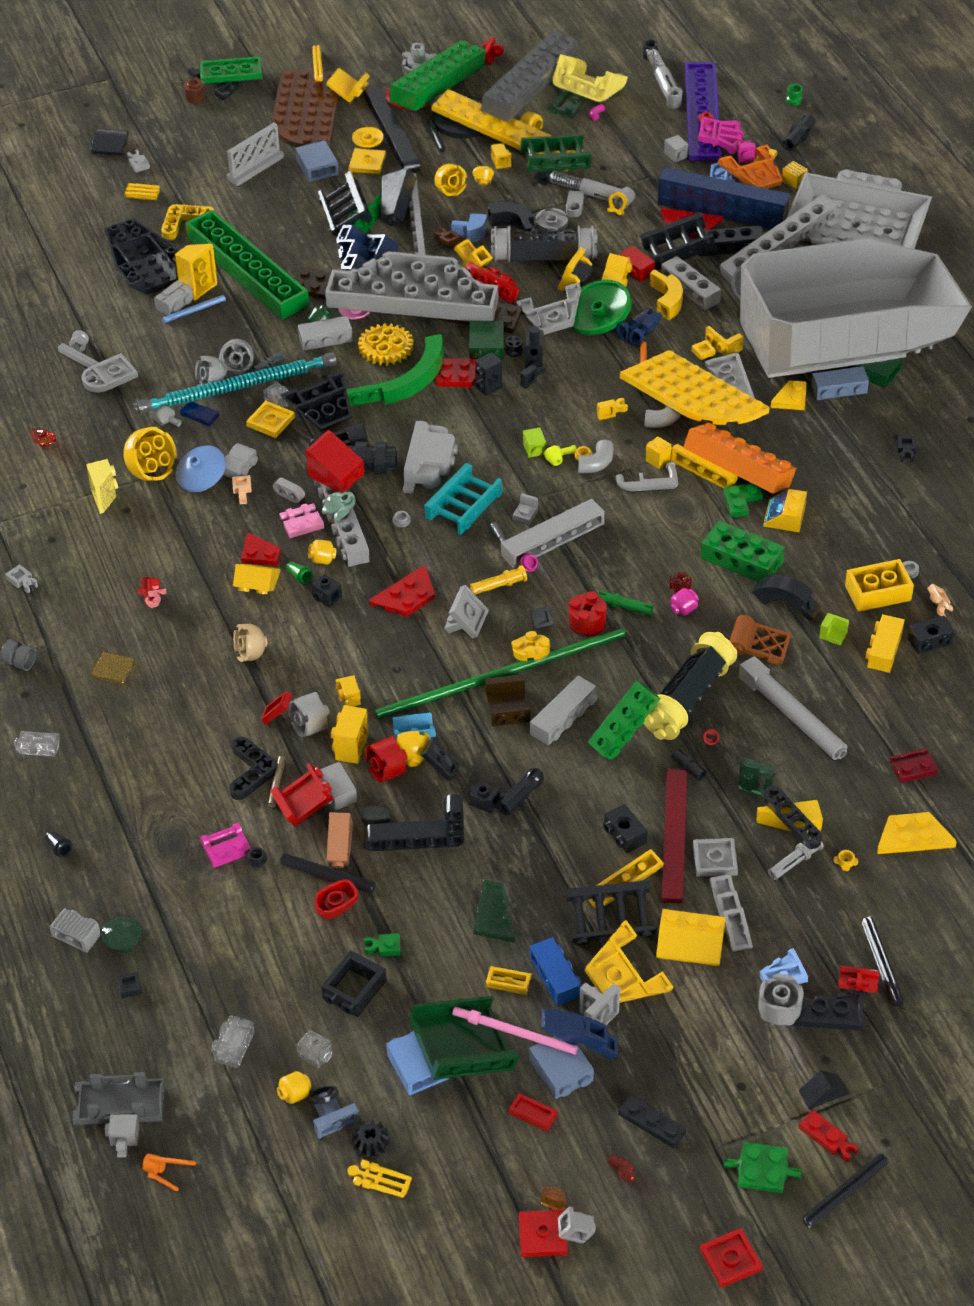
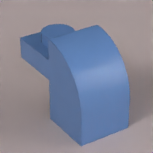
M470 213L469 222L452 220V231L461 235L462 238H468L471 243L477 242L486 234L487 215Z

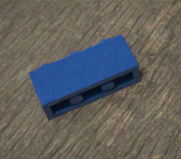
M553 937L531 945L530 960L555 1004L560 1006L580 998L582 982L579 976L574 975L571 962L564 958L561 945L556 944Z

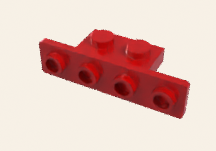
M467 262L465 269L471 273L475 281L478 280L481 284L498 285V297L511 304L515 303L519 288L515 286L516 281L511 279L509 274L500 273L499 269L493 266L481 268L472 262Z

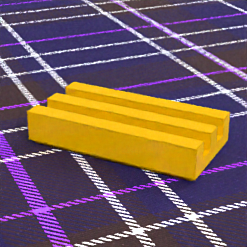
M129 183L127 191H125V197L157 200L160 186Z
M490 966L485 985L486 988L527 995L532 974Z

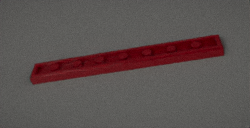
M667 769L662 902L683 903L687 770Z

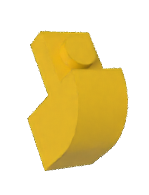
M468 238L454 248L464 261L462 264L464 268L467 262H472L482 268L493 259L483 245L476 249Z

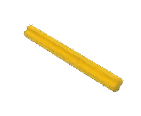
M314 45V77L315 81H322L323 71L321 47L320 45Z

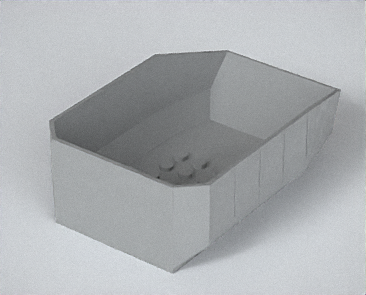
M872 238L753 254L741 265L740 325L768 378L904 358L907 353L912 351L917 354L921 352L922 348L928 347L932 349L934 344L956 334L972 308L938 254Z

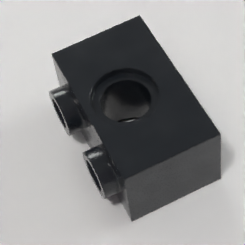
M492 352L475 360L474 371L477 390L487 396L502 388V361Z
M944 615L910 625L908 639L917 654L953 644L955 631Z
M625 804L604 814V830L607 834L612 835L619 848L622 847L626 853L647 843L648 830Z

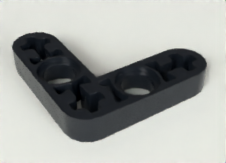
M237 737L232 741L233 753L251 768L230 784L229 789L233 799L242 800L274 776L277 764L275 759L248 738ZM253 754H257L260 756L257 759L249 758ZM251 776H257L258 780L250 781L248 780V778Z

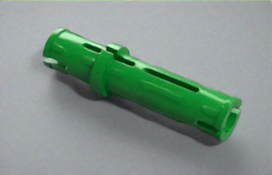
M599 590L597 595L606 604L612 605L614 608L620 607L649 616L652 615L654 609L653 604L620 596L619 593L613 594Z

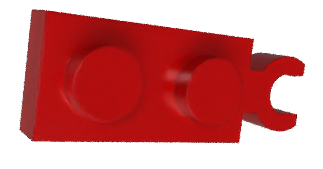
M813 1110L799 1123L798 1129L832 1155L838 1151L845 1162H849L851 1158L846 1153L847 1151H851L855 1155L857 1154L858 1147L853 1143H847L848 1136Z

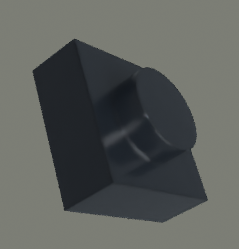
M549 606L529 610L534 629L553 625Z
M138 972L117 976L121 998L143 994Z

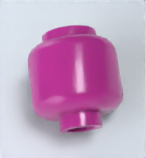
M682 588L671 597L672 605L670 607L676 615L680 613L683 616H687L698 607L697 601L699 598L692 589Z

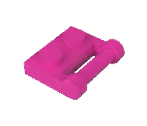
M239 823L232 824V827L212 835L200 837L201 843L214 868L247 856L251 850ZM234 834L236 835V837L211 846V843L219 841Z

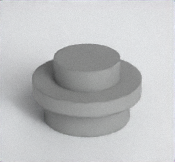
M397 511L392 518V522L397 527H406L410 524L411 518L407 512Z

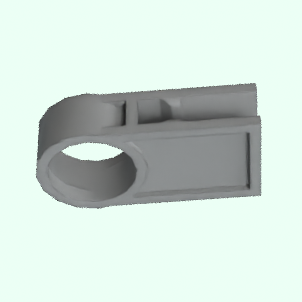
M569 191L566 204L567 216L574 218L582 214L583 191Z

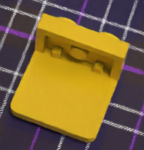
M338 68L326 85L351 103L368 86L369 82L367 80L370 75L365 72L360 80L357 81Z

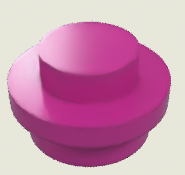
M525 554L520 559V566L523 565L526 572H532L536 570L538 560L533 554Z

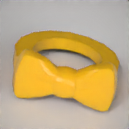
M621 192L611 194L609 197L610 207L607 211L614 212L620 216L625 213L624 209L627 206L626 196ZM614 196H619L623 200V206L620 209H615L613 204Z

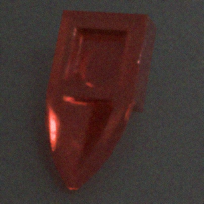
M33 428L30 432L33 442L40 447L50 446L51 443L57 441L55 434L49 430Z

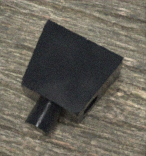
M536 326L526 330L525 369L535 361H539V367L543 365L544 331ZM532 349H537L536 355H532Z

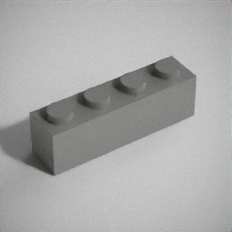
M577 676L530 721V735L548 746L554 740L556 741L566 728L571 727L577 717H581L585 710L596 702L597 686Z

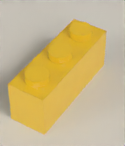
M882 614L880 622L876 621L874 628L876 635L872 634L870 646L872 647L867 649L865 659L868 660L867 668L890 673L903 633L905 619Z

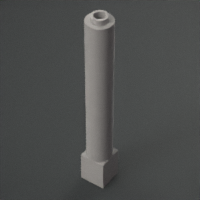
M754 656L740 664L739 678L753 691L758 690L833 760L841 759L846 755L847 745L769 674L770 669Z

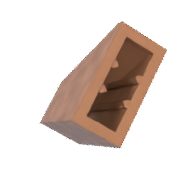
M329 812L327 863L332 868L340 869L344 868V866H349L353 820L350 813Z

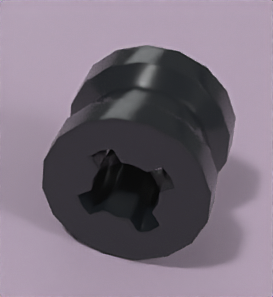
M518 336L508 337L505 342L506 354L510 357L520 356L523 352L522 339Z

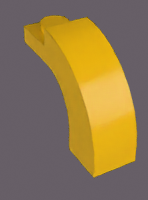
M653 270L650 272V286L664 294V296L657 300V311L662 314V317L670 321L681 310L683 287L678 278L673 274L666 277L660 272Z

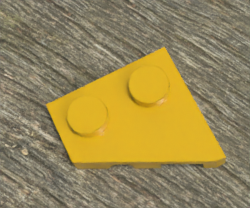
M789 380L772 399L771 408L805 410L807 382Z

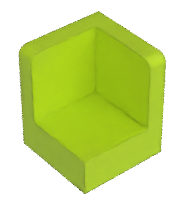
M827 613L820 627L819 638L841 645L848 633L849 620Z

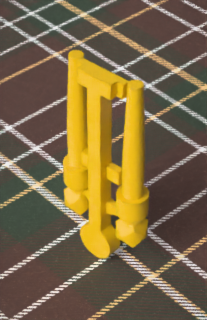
M364 1159L360 1165L362 1169H365V1172L359 1170L356 1165L348 1168V1175L354 1178V1185H362L366 1189L371 1188L402 1198L407 1193L412 1180L410 1176L381 1167L374 1162L369 1163V1161ZM369 1170L372 1171V1172H375V1173L378 1172V1174H377V1175L370 1174V1173H369ZM386 1174L406 1181L405 1184L383 1178L382 1175ZM379 1183L384 1184V1185H387V1186H391V1187H394V1188H397V1189H400V1190H402V1191H401V1192H398V1191L393 1190V1189H390V1188H388V1187L379 1185Z

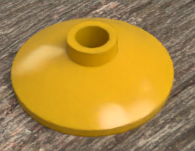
M373 127L360 128L353 133L352 141L359 147H374L383 141V133Z

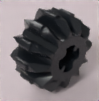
M373 1119L370 1124L363 1121L362 1127L356 1126L355 1133H352L351 1136L354 1151H358L360 1157L366 1154L368 1160L371 1155L378 1158L379 1152L385 1153L386 1146H389L388 1130L383 1128L381 1122L375 1125Z

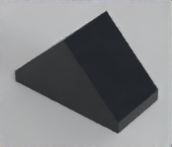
M820 1070L799 1089V1093L809 1109L849 1094L838 1074Z

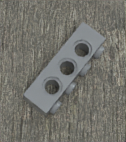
M678 256L662 264L661 274L666 277L673 274L682 284L683 294L702 309L707 310L720 303L721 289Z

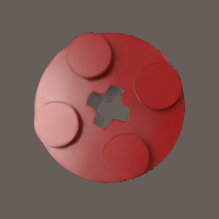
M590 591L570 599L569 627L575 634L579 635V633H582L586 637H592L604 630L607 618V605L601 597L597 596V593Z
M393 736L365 748V761L370 762L371 767L368 769L377 782H386L406 773L405 760L408 758L407 753L403 748L400 749Z

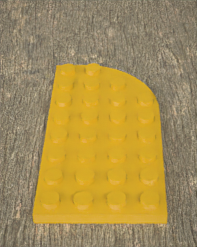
M670 350L620 372V379L680 414L699 422L704 419L713 421V424L726 425L727 422L735 421L738 424H742L769 413V407L761 401L754 399L749 394L738 390L736 387L724 382V380L717 378L710 372L701 369L699 366L694 365Z

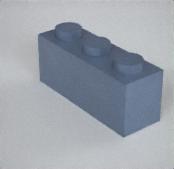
M864 367L813 373L811 387L816 400L866 394L868 392L869 379Z

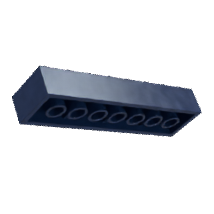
M664 167L659 177L658 205L695 213L702 212L703 214L723 216V219L755 226L761 225V227L769 229L776 227L786 220L788 216L789 193Z

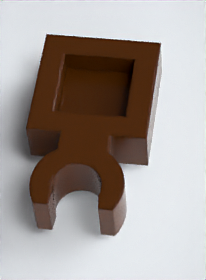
M441 228V233L434 232L435 239L449 248L462 242V236L453 231L446 232V229Z

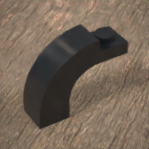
M511 202L487 204L488 219L492 227L508 224L524 231L534 229V216L527 208Z
M770 575L759 580L752 591L764 605L775 600L790 603L808 621L813 620L821 608L811 597L813 590L801 581L789 576Z

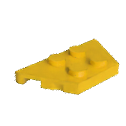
M930 812L889 815L877 853L886 854L956 848L957 842Z

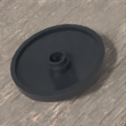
M465 96L473 101L482 104V99L471 96ZM432 112V121L437 131L443 135L453 138H472L483 134L439 113Z

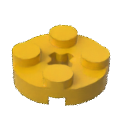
M534 631L527 632L526 636L512 641L513 655L520 661H528L527 658H534V661L540 660L550 653L549 638L537 635Z

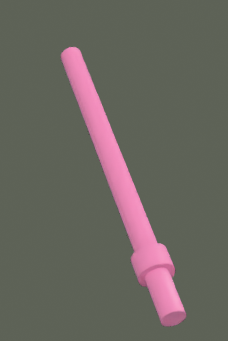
M455 1007L453 1010V1015L467 1019L469 1023L475 1025L479 1023L574 1055L578 1049V1046L483 1016L481 1012L475 1010L468 1011Z

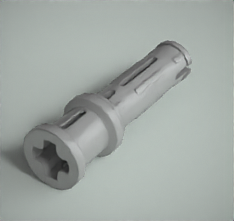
M809 836V840L813 839L816 841V837L812 838ZM821 842V845L816 849H809L803 843L797 844L795 851L768 869V874L773 880H777L799 862L810 859L814 852L822 850L824 847L823 843Z

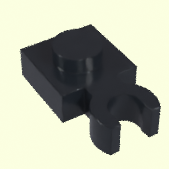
M916 436L897 437V453H901V462H903L904 457L910 458V462H913L914 454L916 453Z

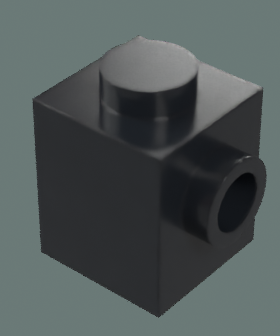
M324 574L313 582L312 595L316 601L330 608L342 598L341 584Z

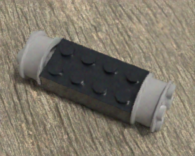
M578 225L577 231L572 229H565L564 231H557L556 229H548L547 231L516 229L511 231V238L510 226L508 228H497L494 226V229H491V244H494L491 245V256L494 263L497 260H508V263H510V251L511 260H571L579 248L586 250L584 257L594 262V259H597V246L594 244L597 243V228H594V225L591 228H580Z

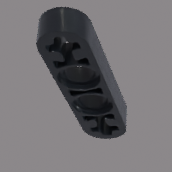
M775 786L768 787L764 792L765 804L807 848H818L822 842V834L818 828L781 789ZM769 795H777V799H775L774 797L769 798ZM783 807H789L792 812L783 814L780 810ZM802 821L805 826L796 828L794 822ZM809 836L812 838L816 837V841L813 839L809 840Z

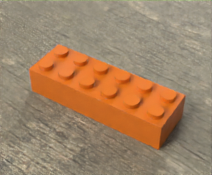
M711 423L689 429L683 447L771 493L789 488L796 468L791 466L790 462L779 460L774 454L761 451L760 447L749 445L744 439L731 436L730 432L719 430Z

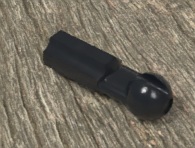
M538 768L527 770L525 776L496 802V807H498L500 812L504 815H510L536 787L543 783V772Z

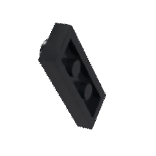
M632 1095L627 1098L618 1110L619 1116L673 1149L686 1133L684 1126Z

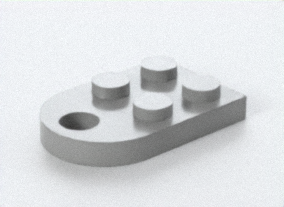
M120 353L88 367L82 373V383L91 392H105L137 378L138 372Z

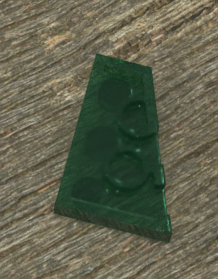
M483 879L473 934L514 943L515 934L511 926L512 920L508 912V901L504 883Z

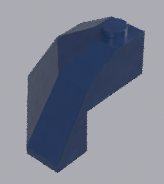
M343 225L337 237V244L340 245L338 250L339 257L343 261L341 268L345 271H350L354 268L357 270L363 267L364 263L383 257L382 254L386 252H397L399 247L397 242L386 235H366L353 225Z

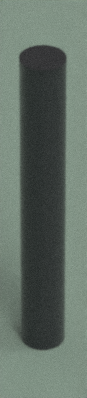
M428 120L427 125L439 151L444 152L446 149L433 121Z

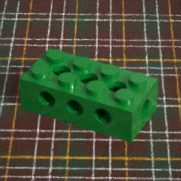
M718 520L701 543L700 559L759 582L764 577L775 575L783 564L785 547Z

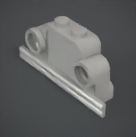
M416 421L404 467V493L412 494L415 484H422L423 487L428 489L438 487L441 483L440 476L450 474L451 467H455L456 457L454 455L458 454V444H455V437L452 434H448L447 428L429 425L425 421Z

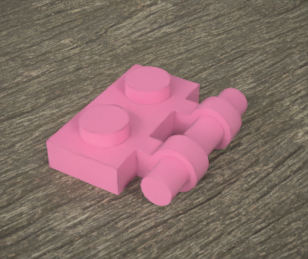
M314 503L309 505L303 504L299 508H289L285 512L279 513L281 520L288 519L283 521L289 538L324 528V522L318 511L310 513L316 510Z

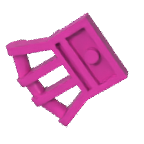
M702 117L698 141L713 144V147L719 145L727 149L730 154H734L739 144L743 142L744 133L740 129L739 121H719Z

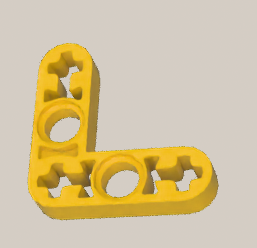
M171 205L168 208L162 226V237L167 240L175 239L182 220L190 221L210 210L214 211V209L207 206Z

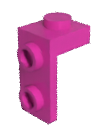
M743 141L739 144L737 148L738 163L754 162L755 143Z

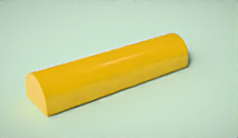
M679 444L672 447L671 462L721 488L735 486L738 479L737 475L684 449Z
M650 849L596 886L643 881L661 869L664 863ZM613 897L605 898L603 901L604 906L615 899ZM590 899L589 902L596 909L595 902Z

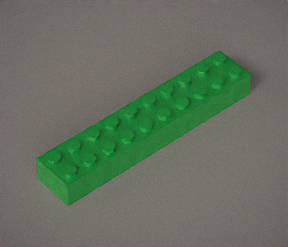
M210 210L185 223L187 238L195 245L212 244L215 263L281 320L309 307L308 290L215 211Z

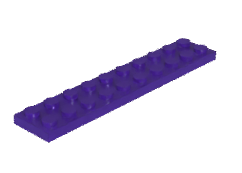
M685 62L689 161H718L721 158V146L716 145L713 147V144L698 141L700 130L698 116L708 112L714 116V120H719L715 62Z

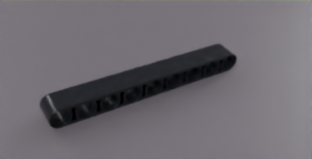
M381 87L364 89L365 100L401 170L408 168L412 173L420 171L419 160Z

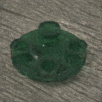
M118 916L110 919L101 931L103 944L110 949L120 950L122 953L130 952L143 935V927L140 922L129 916Z

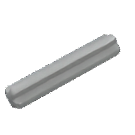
M61 343L58 346L60 353L86 367L99 363L65 343Z

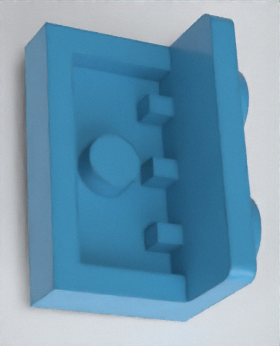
M430 712L393 717L395 739H397L398 734L409 731H419L420 735H425L424 732L429 734L430 740L431 737H436Z

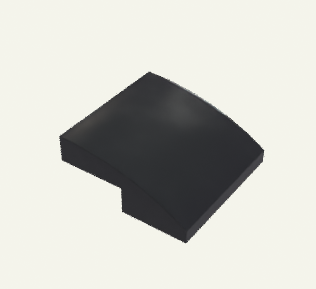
M98 128L91 147L92 154L123 156L129 131Z

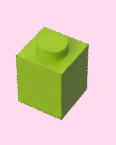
M541 428L523 431V444L528 458L544 455L546 441Z

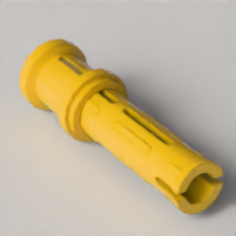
M521 565L519 568L511 571L505 570L501 575L472 583L470 588L476 595L500 586H512L513 583L522 580L525 582L527 581V574L523 565Z

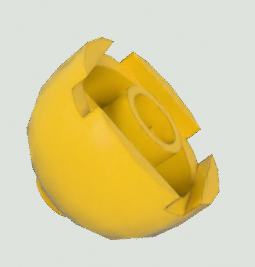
M455 164L443 165L437 170L434 177L437 190L446 196H458L466 187L465 178H467V174L461 166Z
M409 731L397 735L396 742L400 749L403 748L406 751L408 758L405 760V763L410 767L418 766L420 762L425 760L421 754L430 740L429 734L424 732L425 735H420L419 731Z

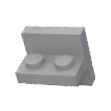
M466 585L460 587L449 611V617L444 629L448 633L463 629L471 638L478 637L489 610Z
M587 983L580 987V1013L607 1025L619 1013L620 987L613 983L603 994L596 987H591Z

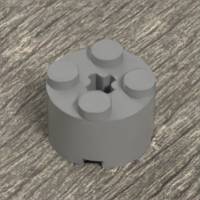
M317 692L290 701L287 709L288 716L292 715L294 721L291 722V725L300 737H307L328 728L327 716L330 715L327 705L322 704Z
M786 974L772 975V978L765 979L762 982L759 992L758 1009L764 1021L776 1025L790 1026L800 1016L804 993L802 986L800 987L794 977Z

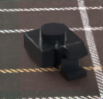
M535 361L528 368L524 369L520 373V386L526 389L536 382L537 376L545 372V365L539 367V361Z

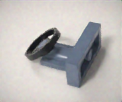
M336 1086L320 1087L308 1095L309 1103L315 1105L320 1118L313 1120L318 1139L359 1122L358 1109L355 1103L344 1108L340 1107L335 1098L339 1094Z

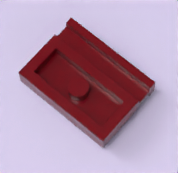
M928 748L890 757L889 762L893 765V770L900 783L938 774V767L932 756L929 755Z

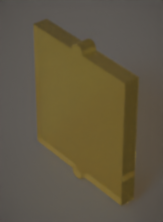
M103 652L98 662L95 663L96 666L91 677L123 684L127 675L131 673L130 669L134 663V658Z

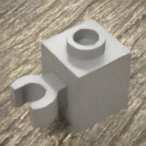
M137 1114L110 1115V1121L105 1125V1136L109 1137L111 1146H116V1151H118L117 1157H127V1146H138L140 1126Z

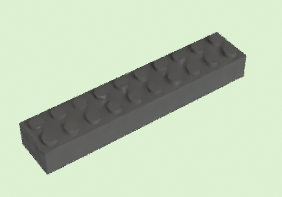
M552 30L483 95L481 111L509 122L553 80L560 54L576 58L579 41Z

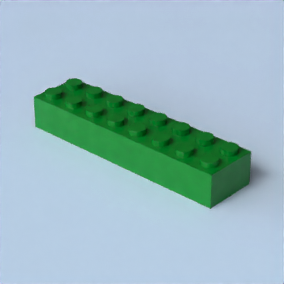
M460 40L390 84V101L413 111L418 110L447 89L452 88L483 68L485 50Z

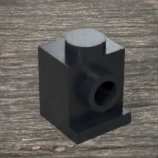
M478 781L476 786L471 785L468 791L470 805L491 814L496 807V802L500 799V787H493Z

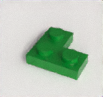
M755 484L723 487V495L731 518L748 516L747 502L762 501L761 489Z

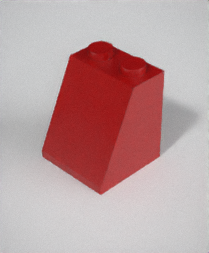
M329 430L305 450L308 477L337 492L344 493L364 474L363 460Z

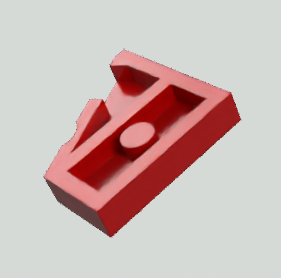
M247 533L241 563L278 566L281 549L274 544Z

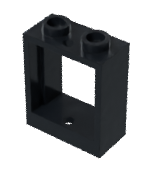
M350 950L321 986L322 997L328 1004H334L345 1013L358 1017L386 983V969ZM349 970L370 980L356 999L335 988Z

